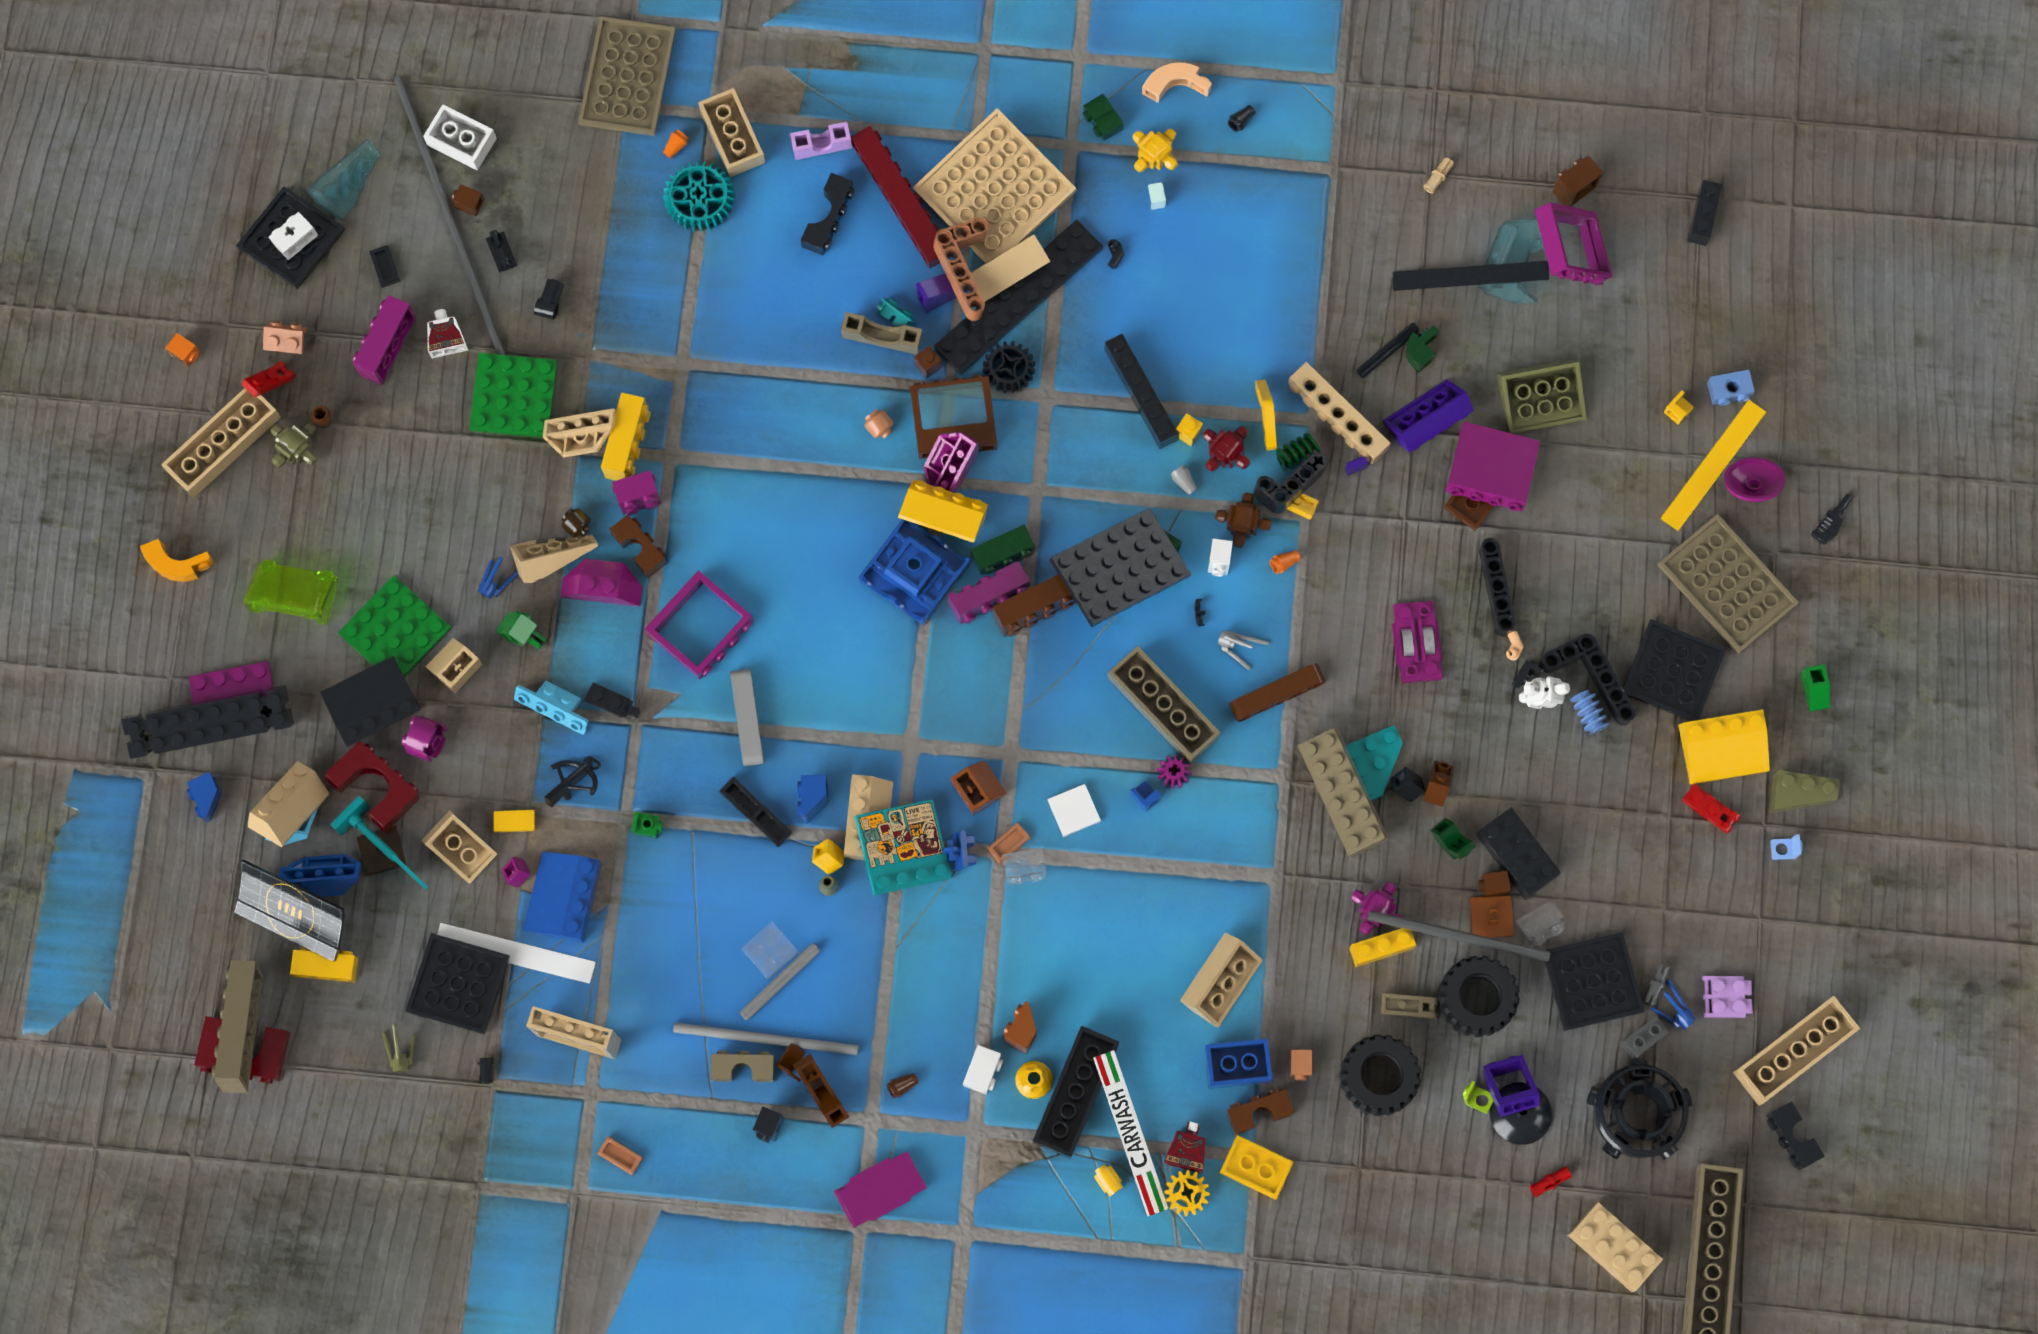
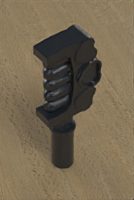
M1846 494L1833 512L1827 511L1825 518L1822 520L1823 522L1810 534L1814 539L1825 545L1835 538L1843 522V519L1839 516L1843 514V511L1853 499L1852 496Z

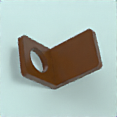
M790 1043L775 1066L800 1082L801 1079L792 1073L795 1069L793 1064L801 1060L805 1052L793 1043Z

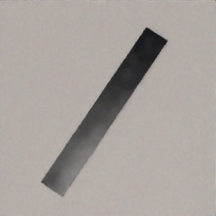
M1548 261L1398 271L1393 272V291L1549 280Z

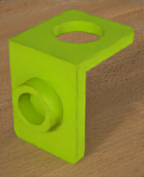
M1473 1080L1470 1086L1467 1085L1463 1092L1466 1105L1485 1114L1489 1112L1494 1102L1490 1092L1477 1087L1476 1082ZM1479 1095L1487 1096V1105L1479 1106L1476 1103L1477 1097Z

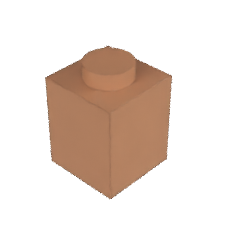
M1291 1050L1290 1077H1295L1296 1081H1307V1077L1312 1076V1050Z

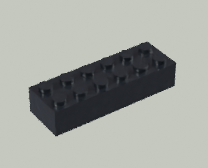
M1084 1026L1080 1027L1033 1138V1144L1068 1159L1072 1158L1102 1087L1093 1058L1113 1050L1116 1053L1119 1041Z

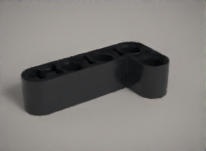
M1321 453L1312 454L1280 485L1269 476L1259 477L1253 490L1254 497L1271 512L1276 514L1284 512L1322 476L1327 465V458Z

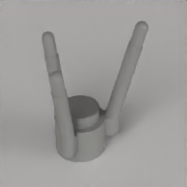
M1223 630L1217 643L1222 646L1221 650L1228 653L1247 670H1251V667L1229 648L1234 649L1236 643L1250 649L1253 648V645L1239 639L1263 645H1269V642L1237 634L1231 630L1230 632Z

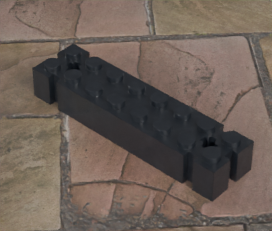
M286 685L271 687L266 691L267 694H263L261 689L150 711L145 715V718L142 717V713L125 716L121 719L124 735L130 734L131 738L126 743L129 757L133 759L147 756L152 749L154 754L264 733L270 729V726H274L275 730L290 728L294 725L291 708L286 709L285 704L289 701ZM266 706L268 709L272 708V712L268 714V712L264 711V708ZM146 730L148 733L151 732L152 734L149 738L148 735L144 734Z

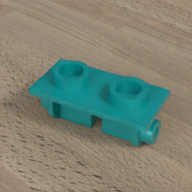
M893 298L880 299L884 303H880L877 306L878 313L889 321L894 315L896 318L892 323L895 326H911V322H917L913 318L914 314L905 308L904 310L899 308V303Z

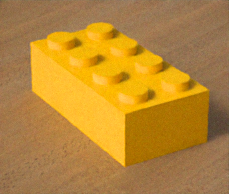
M621 393L615 413L614 428L609 435L601 464V469L606 479L617 481L635 474L634 462L635 459H639L641 449L638 447L640 441L644 440L646 432L644 429L645 422H649L651 414L643 397Z

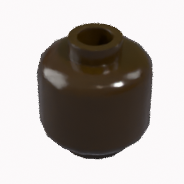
M579 508L569 509L561 518L563 521L562 528L573 538L580 535L584 537L591 530L589 527L591 519Z

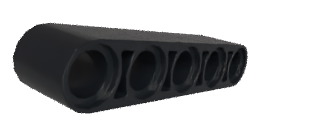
M1487 538L1482 542L1479 555L1493 624L1498 635L1508 636L1515 626V618L1500 545L1496 539ZM1487 545L1492 546L1494 552H1487L1484 547ZM1488 565H1496L1498 571H1491ZM1492 584H1499L1502 587V590H1495L1492 587ZM1496 603H1503L1506 609H1498ZM1500 622H1507L1510 628H1502Z

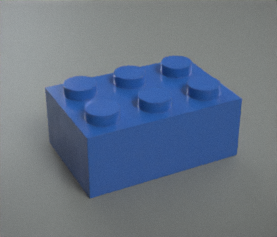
M1268 1038L1205 1045L1209 1089L1272 1082Z

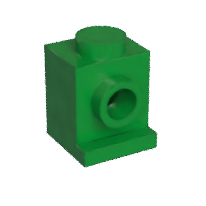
M635 811L631 832L633 835L657 839L658 834H662L664 823L661 822L660 816ZM650 821L651 826L648 828L644 827V823Z

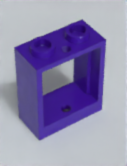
M1523 1055L1512 1056L1508 1059L1491 1062L1483 1066L1484 1080L1500 1117L1540 1106V1095ZM1521 1070L1529 1090L1501 1097L1494 1077Z

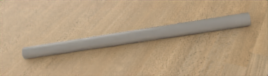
M675 1022L673 1032L786 1047L793 1043L802 1049L858 1055L859 1045L678 1022Z

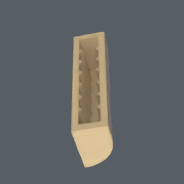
M1031 235L971 272V275L985 302L1046 265L1050 260L1036 236Z

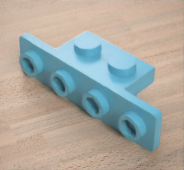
M545 681L536 693L521 685L516 687L514 700L582 735L586 733L588 719L574 713V710L580 704L581 698L548 681Z

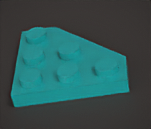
M1395 725L1346 745L1371 801L1383 796L1403 744Z

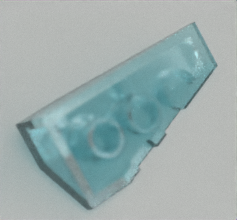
M365 139L321 175L307 189V192L320 207L342 220L355 207L356 198L359 192L363 190L365 186L363 183L367 175L371 173L380 153L369 139Z

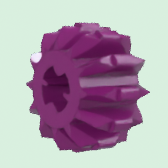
M1177 754L1174 755V760H1171L1169 755L1166 756L1167 762L1161 760L1160 765L1162 767L1157 768V772L1161 773L1158 776V780L1165 779L1163 786L1171 783V789H1174L1176 783L1179 788H1182V782L1188 783L1189 779L1186 776H1191L1192 773L1187 770L1190 768V763L1183 765L1185 758L1182 757L1178 761ZM1172 768L1177 769L1176 776L1172 775V772L1169 773V771H1172Z

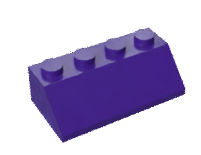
M1446 379L1384 419L1383 423L1399 446L1410 453L1428 440H1432L1442 431L1449 429L1454 423L1466 418L1474 409L1467 392Z

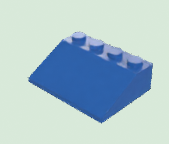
M542 851L523 931L584 943L602 868L600 860L578 855Z

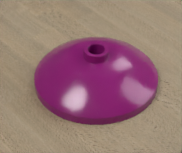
M1756 457L1744 458L1732 463L1727 468L1724 475V484L1732 495L1741 500L1762 502L1772 499L1782 492L1785 486V474L1776 463L1770 460Z

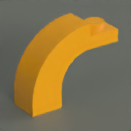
M159 538L140 546L144 558L150 566L161 576L173 581L185 582L199 579L196 571L207 570L210 568V565L214 564L213 558L208 552L182 561L171 559Z

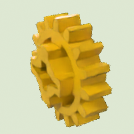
M1189 1170L1186 1171V1175L1179 1171L1178 1178L1173 1175L1171 1176L1173 1183H1166L1170 1189L1164 1191V1194L1169 1195L1165 1201L1172 1203L1170 1209L1177 1208L1176 1214L1184 1211V1215L1187 1216L1188 1212L1191 1211L1193 1215H1196L1195 1209L1202 1211L1203 1207L1201 1204L1208 1203L1204 1197L1210 1196L1209 1192H1205L1209 1185L1202 1184L1204 1177L1198 1179L1197 1172L1192 1176ZM1186 1179L1192 1180L1196 1182L1198 1185L1193 1186L1189 1184ZM1179 1182V1192L1173 1194L1174 1186ZM1184 1185L1188 1191H1192L1190 1201L1189 1198L1187 1199V1196H1182ZM1201 1193V1198L1195 1205L1194 1197L1196 1194ZM1176 1201L1185 1202L1187 1207L1179 1205Z

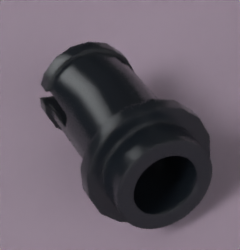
M491 1057L479 1058V1062H477V1065H480V1083H493L492 1064L494 1062Z

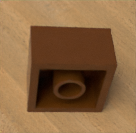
M1589 155L1584 159H1577L1572 164V168L1569 170L1564 169L1558 174V180L1554 183L1555 187L1552 193L1563 205L1572 207L1597 188L1603 171Z

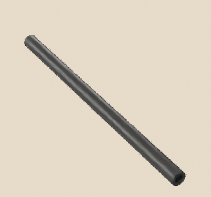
M1369 910L1367 916L1369 921L1547 962L1550 957V951Z

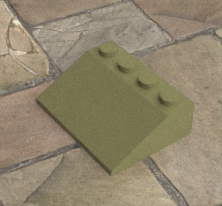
M1574 358L1496 373L1499 394L1509 433L1513 434L1587 420L1579 361Z

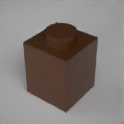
M460 184L458 190L456 189L453 192L452 202L456 209L477 216L484 202V197L481 192Z
M930 345L914 356L915 366L926 379L942 368L941 359Z
M1508 871L1484 873L1481 876V880H1478L1479 891L1483 892L1484 897L1509 894L1511 889Z

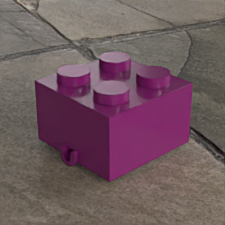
M651 470L612 482V489L614 494L616 493L623 515H635L639 510L645 508L647 510L654 509L658 504H661L655 484L656 478L654 473H651Z

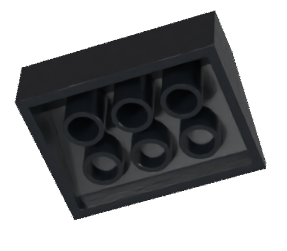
M394 656L320 692L346 747L421 710Z

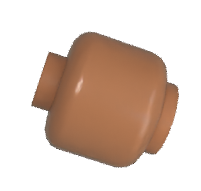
M875 409L865 418L864 426L874 438L882 436L884 439L893 432L890 429L893 426V421L884 410L878 411Z

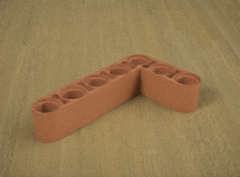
M975 218L938 231L933 244L935 253L965 316L972 321L979 320L982 317L985 302L960 249L982 242L986 238L989 225L984 218ZM971 307H976L979 310H973Z

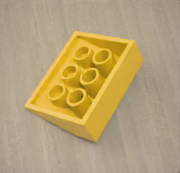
M1763 709L1684 722L1678 725L1690 785L1770 771L1767 727Z

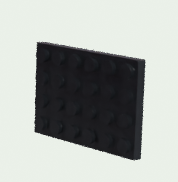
M1150 508L1050 558L1051 564L1091 627L1191 576L1187 566Z

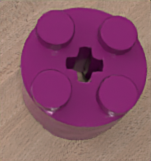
M414 716L411 720L408 734L403 736L402 745L405 746L407 754L432 762L431 758H437L443 749L446 740L443 737V731L447 732V727L445 724L427 717Z

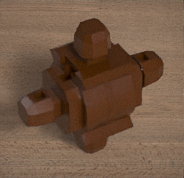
M1244 493L1241 502H1237L1236 506H1230L1229 513L1227 510H1217L1215 520L1221 523L1227 522V530L1231 531V535L1234 536L1233 545L1237 548L1244 546L1246 538H1250L1251 535L1256 536L1258 528L1263 531L1271 529L1272 521L1264 517L1260 519V510H1256V506L1253 505L1254 496L1252 493Z

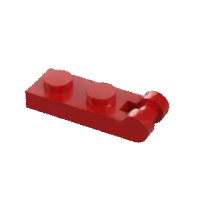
M279 361L275 366L245 378L242 385L254 397H257L291 382L296 374L292 370H288L282 361Z
M1695 783L1681 800L1727 834L1732 830V825L1741 818L1739 814L1727 808ZM1722 815L1727 817L1725 822L1720 819Z

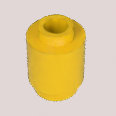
M1104 1164L1095 1170L1097 1175L1094 1178L1104 1193H1108L1111 1196L1123 1188L1122 1180L1111 1165L1107 1167Z

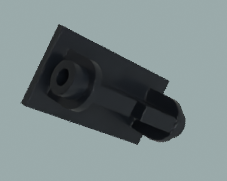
M497 230L491 231L490 236L485 239L499 273L518 266L504 231L500 233Z

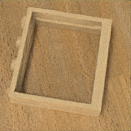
M534 1006L526 1025L538 1037L611 1059H616L621 1044L620 1037L611 1029Z

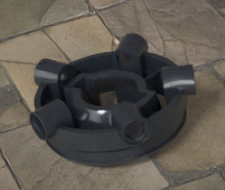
M1630 1059L1629 1066L1612 1073L1599 1088L1592 1086L1587 1104L1594 1106V1121L1599 1134L1606 1142L1602 1149L1608 1155L1615 1159H1618L1621 1154L1632 1158H1651L1660 1155L1665 1160L1679 1150L1675 1144L1680 1140L1685 1131L1688 1121V1107L1692 1106V1099L1687 1088L1682 1089L1676 1079L1666 1071L1648 1065L1647 1059ZM1629 1072V1078L1634 1081L1626 1084L1620 1075ZM1652 1072L1667 1080L1663 1086L1655 1081L1649 1084L1643 1083V1081L1652 1077ZM1616 1079L1622 1088L1615 1093L1616 1096L1614 1097L1612 1113L1615 1122L1607 1125L1604 1110L1609 1107L1614 1091L1609 1087ZM1671 1084L1674 1090L1668 1093L1666 1088ZM1626 1091H1632L1634 1095H1645L1655 1103L1657 1108L1655 1123L1658 1126L1656 1132L1633 1128L1625 1121L1623 1105L1625 1103ZM1682 1109L1681 1124L1677 1133L1674 1136L1670 1132L1664 1136L1663 1133L1673 1121V1119L1669 1118L1670 1111ZM1617 1124L1618 1128L1630 1138L1650 1141L1659 1137V1140L1653 1144L1655 1149H1636L1630 1147L1632 1143L1630 1140L1617 1131L1612 1133L1609 1128Z

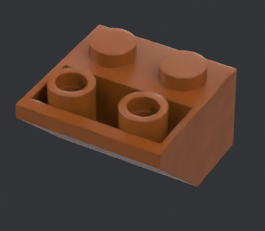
M985 760L966 767L950 778L951 784L973 816L1007 794Z
M1025 1001L1023 1005L1019 1004L1013 1014L1015 1020L1013 1023L1008 1022L1003 1035L1005 1036V1043L1027 1054L1037 1037V1031L1030 1005Z

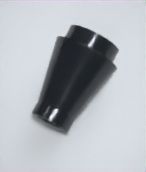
M1247 105L1240 111L1230 115L1228 120L1229 127L1235 132L1242 131L1256 114L1255 109L1251 105Z

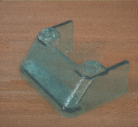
M1537 219L1504 222L1498 229L1485 265L1528 262L1531 253L1544 249ZM1520 282L1477 285L1484 293L1513 304L1537 303L1538 300L1524 286L1519 285Z

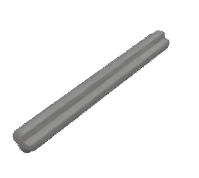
M812 943L740 1011V1015L745 1020H749L820 952L819 948Z

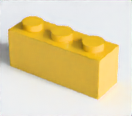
M1401 928L1351 944L1349 950L1355 967H1360L1413 950L1416 947V942L1411 930Z
M300 947V950H293L290 975L298 978L355 983L359 958L353 955L351 951H341L338 954L337 960L333 962L305 947Z

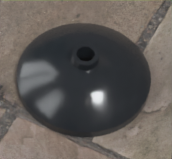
M1515 1082L1504 1086L1499 1092L1501 1097L1529 1090L1525 1082ZM1539 1088L1537 1089L1540 1095V1106L1527 1109L1524 1116L1516 1112L1500 1117L1493 1102L1489 1110L1490 1121L1495 1132L1502 1139L1516 1145H1527L1536 1142L1548 1131L1552 1121V1108L1547 1096Z

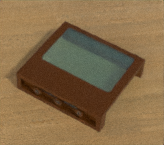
M976 375L970 379L958 377L954 378L953 381L936 380L929 384L918 382L910 386L919 459L928 458L939 435L943 433H965L978 442L979 452L997 450L988 376Z

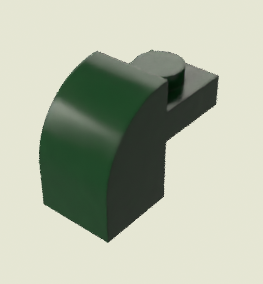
M1434 325L1430 329L1425 328L1418 336L1413 332L1409 337L1405 351L1406 358L1418 373L1434 360L1435 353L1427 346L1437 338L1439 330Z
M1447 818L1430 830L1439 845L1454 860L1468 856L1476 847L1473 841L1463 836L1456 824Z

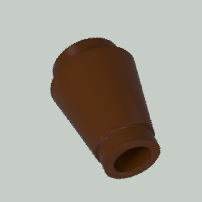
M325 406L314 408L311 412L312 421L323 428H328L331 425L330 410Z
M911 1073L890 1079L886 1086L894 1099L902 1097L919 1082L916 1075Z

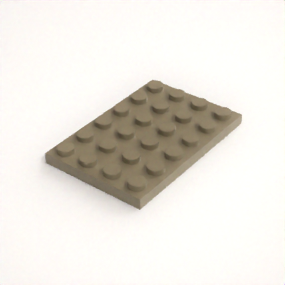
M600 16L578 121L579 125L655 136L676 34L675 27Z
M1718 514L1657 564L1737 654L1741 653L1799 603Z

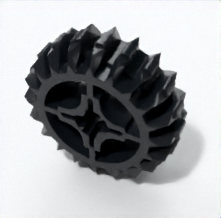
M1004 341L1003 347L997 343L996 350L990 348V354H986V361H983V366L985 367L983 374H987L986 376L989 377L990 387L996 385L997 392L1003 388L1004 394L1007 393V389H1011L1013 394L1015 393V388L1021 392L1022 385L1028 387V381L1033 380L1031 374H1035V369L1033 368L1035 361H1032L1033 355L1028 354L1029 349L1025 348L1022 350L1021 343L1015 347L1014 341L1011 342V346H1007V342ZM1008 355H1014V356H1017V357H1016V358H1010ZM1001 358L1002 364L993 371L995 361ZM1006 364L1012 367V371L1008 367L1006 368ZM1022 365H1025V370L1020 377H1017L1016 371L1020 369ZM1001 377H1008L1010 380H1004Z

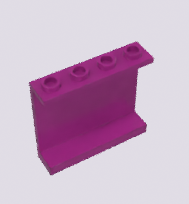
M1463 421L1445 492H1449L1454 496H1465L1474 501L1488 502L1493 506L1507 507L1512 511H1523L1527 502L1540 441Z

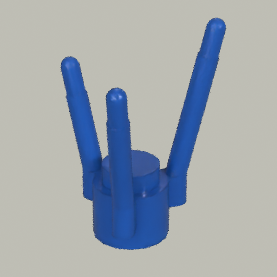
M499 557L492 572L494 560H490L477 590L489 599L493 595L498 597L499 593L519 575L517 570L499 588H496L498 584L492 581L503 560L502 557Z
M1667 979L1666 982L1681 1004L1682 1009L1668 992H1664V995L1678 1011L1674 1015L1676 1020L1655 1007H1652V1011L1672 1023L1676 1028L1680 1026L1685 1030L1696 1018L1692 1015V1011L1687 1007L1671 980Z

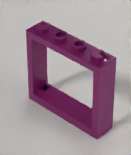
M1552 202L1535 209L1551 276L1560 277V279H1571L1572 281H1582L1583 283H1592L1596 286L1602 285L1605 280L1613 277L1596 212ZM1558 222L1579 226L1590 269L1568 265Z
M698 570L648 624L645 632L697 678L701 679L708 673L710 674L713 669L712 666L726 656V651L730 646L734 647L739 642V636L743 632L746 633L750 630L749 628L754 620L751 614ZM704 584L742 616V619L697 667L662 637L659 631Z

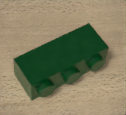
M1024 524L971 548L970 554L980 575L984 573L989 575L1002 565L1006 567L1013 564L1017 558L1029 557L1035 551V545Z

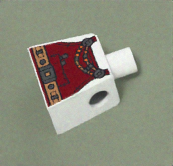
M445 309L436 310L434 312L436 320L427 323L428 352L431 358L468 351L467 344L455 317H447Z

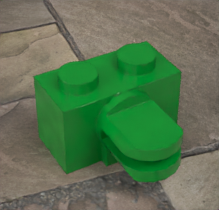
M508 611L495 631L511 643L523 646L527 642L538 650H541L543 646L531 638L530 635L542 643L547 641L545 637L534 630L537 625L532 622L533 618L525 612L520 613L516 611L515 613Z

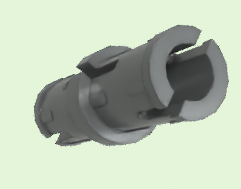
M1659 963L1654 979L1650 980L1649 984L1651 986L1643 1002L1649 1004L1651 1001V1006L1656 1007L1662 990H1665L1666 986L1664 984L1671 971L1670 967L1666 966L1664 969V965Z

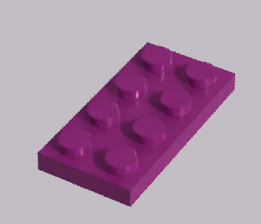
M269 661L189 677L192 703L261 689L263 694H267L266 691L274 687Z

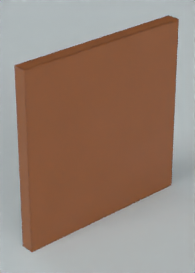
M1511 896L1470 898L1473 934L1489 938L1514 937Z

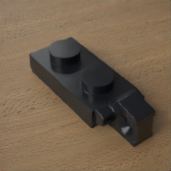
M594 682L584 699L586 703L620 718H626L627 714L638 718L641 712L639 708L632 706L633 701Z

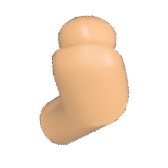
M1517 631L1508 634L1511 646L1507 650L1506 656L1513 661L1520 657L1524 649Z

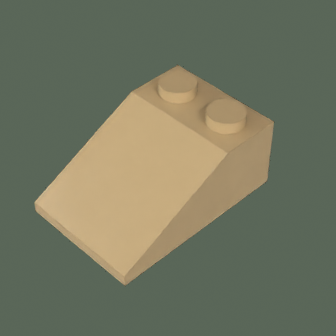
M450 810L422 839V842L469 884L497 855L490 846Z

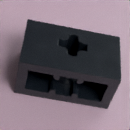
M762 1106L753 1127L756 1137L767 1143L770 1140L775 1142L785 1119L783 1115Z

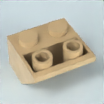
M452 638L428 663L426 668L451 691L456 693L483 664L468 648Z

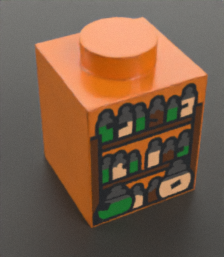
M178 333L175 334L165 347L171 356L188 367L198 359L200 353L195 344Z

